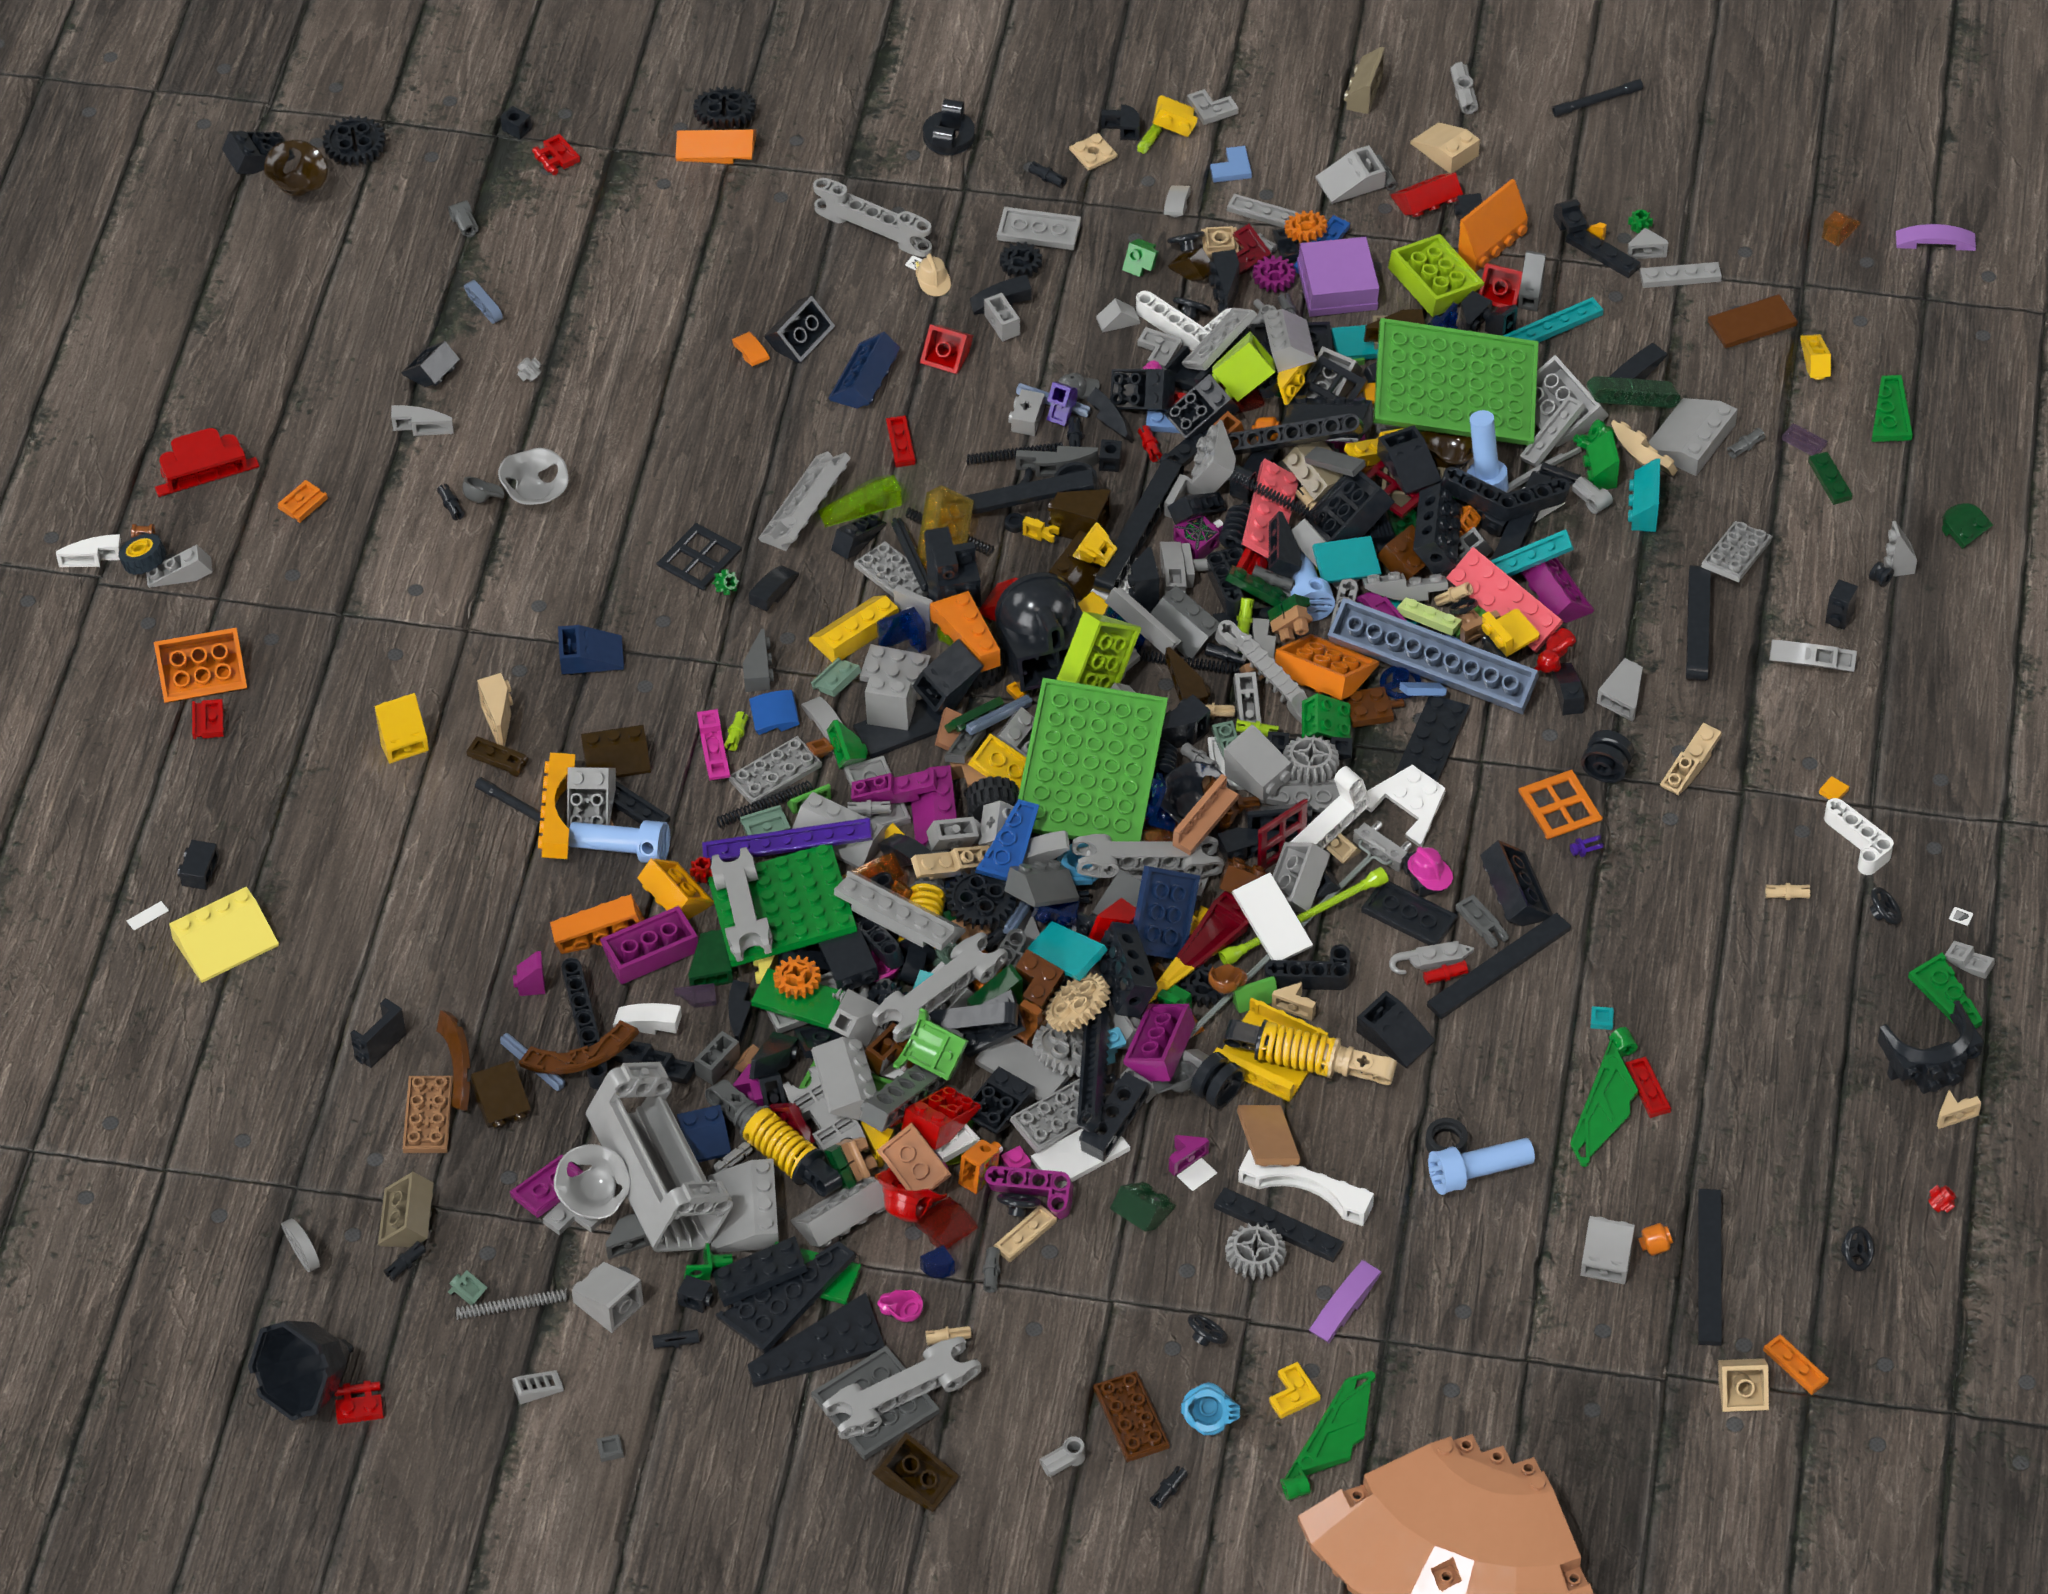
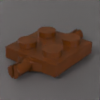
M1384 686L1357 690L1353 695L1344 699V702L1350 704L1352 728L1394 722L1392 708L1404 707L1403 698L1391 700L1387 696Z

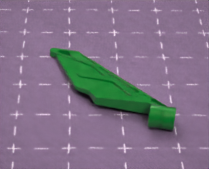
M1627 1027L1618 1028L1609 1036V1044L1570 1142V1146L1582 1167L1590 1164L1591 1156L1629 1118L1630 1102L1638 1095V1089L1621 1058L1633 1054L1638 1048ZM1586 1143V1157H1581L1578 1151Z
M1373 1371L1347 1378L1343 1382L1285 1478L1280 1479L1283 1493L1288 1501L1310 1494L1307 1475L1351 1460L1353 1447L1365 1437L1371 1384L1375 1381V1373ZM1367 1379L1363 1384H1361L1359 1387L1355 1389L1357 1381Z

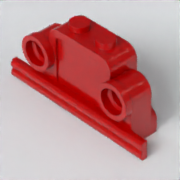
M207 428L174 438L171 441L172 451L163 453L159 458L161 476L165 479L166 483L155 486L157 496L160 497L259 467L256 457L245 458L243 449L236 436L226 434L220 437L216 429Z

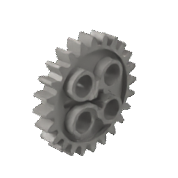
M1049 1023L1046 1024V1027L1041 1025L1040 1030H1036L1032 1041V1050L1035 1051L1034 1056L1040 1057L1039 1062H1046L1045 1067H1053V1072L1060 1070L1061 1075L1068 1072L1070 1077H1072L1073 1073L1080 1077L1083 1042L1082 1026L1080 1029L1074 1028L1073 1032H1070L1068 1029L1063 1033L1062 1030L1057 1032Z

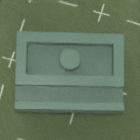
M837 658L811 682L813 689H819L820 692L835 697L862 671L859 665L846 660L841 661L840 658Z
M781 805L740 817V822L744 827L746 836L791 829L781 809Z

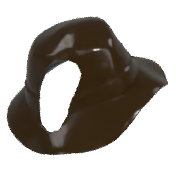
M290 140L279 143L270 150L266 157L264 173L287 195L303 196L309 191L322 187L328 175V166L325 158L315 146L306 141ZM292 148L301 152L299 164L293 171L284 173L283 169L289 158V150Z
M1433 431L1420 432L1436 467H1456L1461 470L1462 466L1473 458V452L1466 457L1469 450L1472 449L1471 437Z

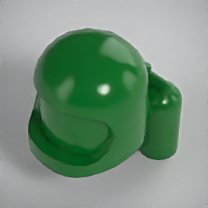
M1597 419L1591 425L1588 435L1576 434L1573 437V442L1577 443L1578 447L1586 450L1588 445L1608 431H1612L1615 440V432L1612 427L1606 426L1603 421Z

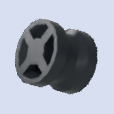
M1878 561L1871 569L1869 579L1878 581L1880 586L1885 587L1891 581L1894 569L1886 568L1884 563Z

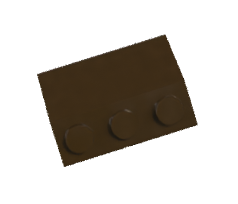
M1083 531L1077 533L1049 570V573L1056 574L1065 579L1071 586L1076 599L1080 601L1090 594L1094 587L1095 577L1102 567L1100 564L1088 563L1073 557L1074 552L1087 535Z
M644 725L581 734L586 767L616 768V778L651 773Z

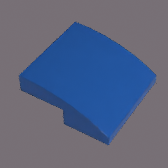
M792 690L769 692L749 699L755 731L758 735L775 728H779L782 732L800 724Z

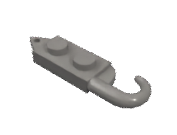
M1458 941L1418 947L1416 950L1394 954L1389 961V967L1394 973L1401 975L1407 972L1396 967L1398 961L1410 960V963L1420 970L1441 967L1443 964L1451 965L1463 961L1472 954L1474 947L1459 944Z

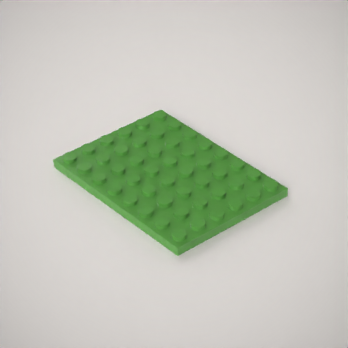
M1381 318L1379 322L1373 423L1406 428L1415 425L1419 430L1471 437L1470 416L1474 412L1485 410L1494 415L1496 441L1521 445L1533 444L1538 341Z
M1043 678L1018 796L1020 800L1039 805L1032 833L1044 835L1052 832L1066 831L1068 832V839L1091 834H1107L1111 837L1112 841H1141L1168 698Z

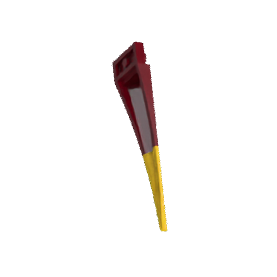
M1224 891L1213 901L1185 945L1157 981L1158 989L1149 1003L1158 997V993L1162 989L1167 991L1247 932V928L1251 925L1232 893Z

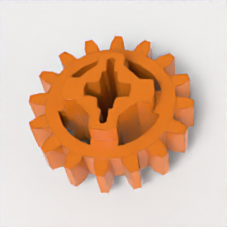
M1312 210L1309 213L1302 211V214L1296 212L1295 216H1289V220H1285V234H1287V238L1292 237V241L1298 239L1299 243L1303 240H1306L1308 243L1311 239L1316 241L1317 237H1323V233H1327V219H1325L1324 215L1320 216V212L1315 214Z
M797 955L796 959L793 960L789 956L788 962L781 960V966L775 967V973H773L775 988H779V994L786 992V998L794 995V999L797 1000L798 995H802L805 999L806 993L813 995L814 989H819V982H821L820 968L816 967L815 961L809 963L808 957L801 960L800 955Z

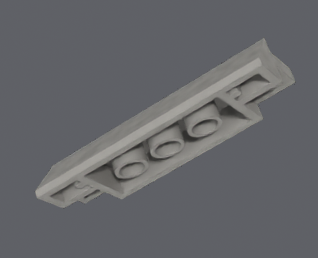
M827 451L817 455L758 539L761 542L787 551L791 543L799 537L798 533L808 524L810 516L818 510L819 503L827 497L828 490L838 481L837 477L847 468L846 464L850 460L848 454L845 452L833 457Z
M847 871V877L834 889L835 896L852 904V911L921 947L929 944L941 951L949 942L954 944L966 932L965 928L859 873Z

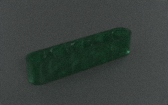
M1595 376L1586 385L1593 399L1598 403L1672 408L1678 405L1681 400L1678 391L1669 381Z

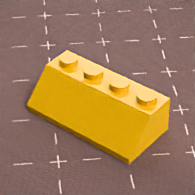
M886 595L873 596L810 636L809 641L831 662H834L837 658L843 660L899 624V608Z

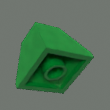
M833 720L826 731L834 748L833 752L839 769L865 761L868 755L866 745L861 743L860 738L840 721Z

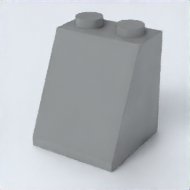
M870 676L865 690L867 724L908 730L918 699L911 682Z
M1254 725L1249 726L1224 748L1225 776L1262 801L1274 795L1277 789L1291 778V762Z
M605 1262L593 1268L584 1280L577 1282L572 1289L573 1303L611 1333L644 1305L641 1280Z

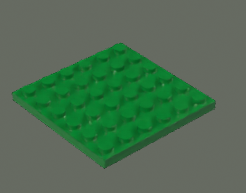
M823 844L755 864L759 880L748 882L757 920L766 917L768 919L773 938L772 953L765 954L762 947L752 946L744 951L743 961H736L730 951L725 928L735 926L727 888L716 890L713 877H707L731 967L858 932L850 904L834 895V889L843 880L832 845Z

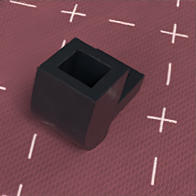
M1122 104L1121 110L1102 109L1101 129H1120V140L1139 141V113L1133 107Z
M1577 199L1555 204L1553 218L1560 231L1567 229L1568 233L1587 229L1588 223L1580 210L1581 204Z

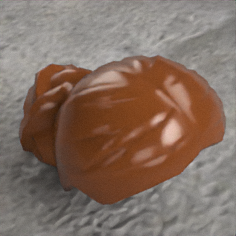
M1225 964L1218 968L1212 966L1208 973V980L1213 989L1219 993L1229 994L1235 991L1237 987L1244 986L1247 982V975L1244 970L1230 964Z

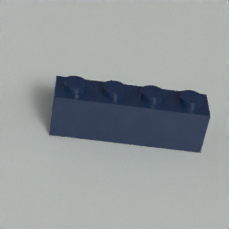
M885 332L860 342L828 399L853 408H859L864 405L868 406L874 400L873 395L881 387L882 379L889 373V367L896 360V354L900 347Z

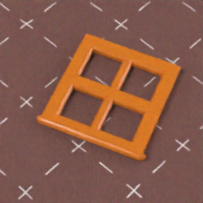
M1573 770L1526 785L1518 790L1544 832L1546 839L1557 837L1603 819V816L1599 814ZM1569 781L1576 795L1561 800L1553 786ZM1547 788L1555 802L1539 808L1531 794ZM1582 802L1590 816L1574 821L1566 807ZM1560 810L1568 824L1552 829L1544 815Z

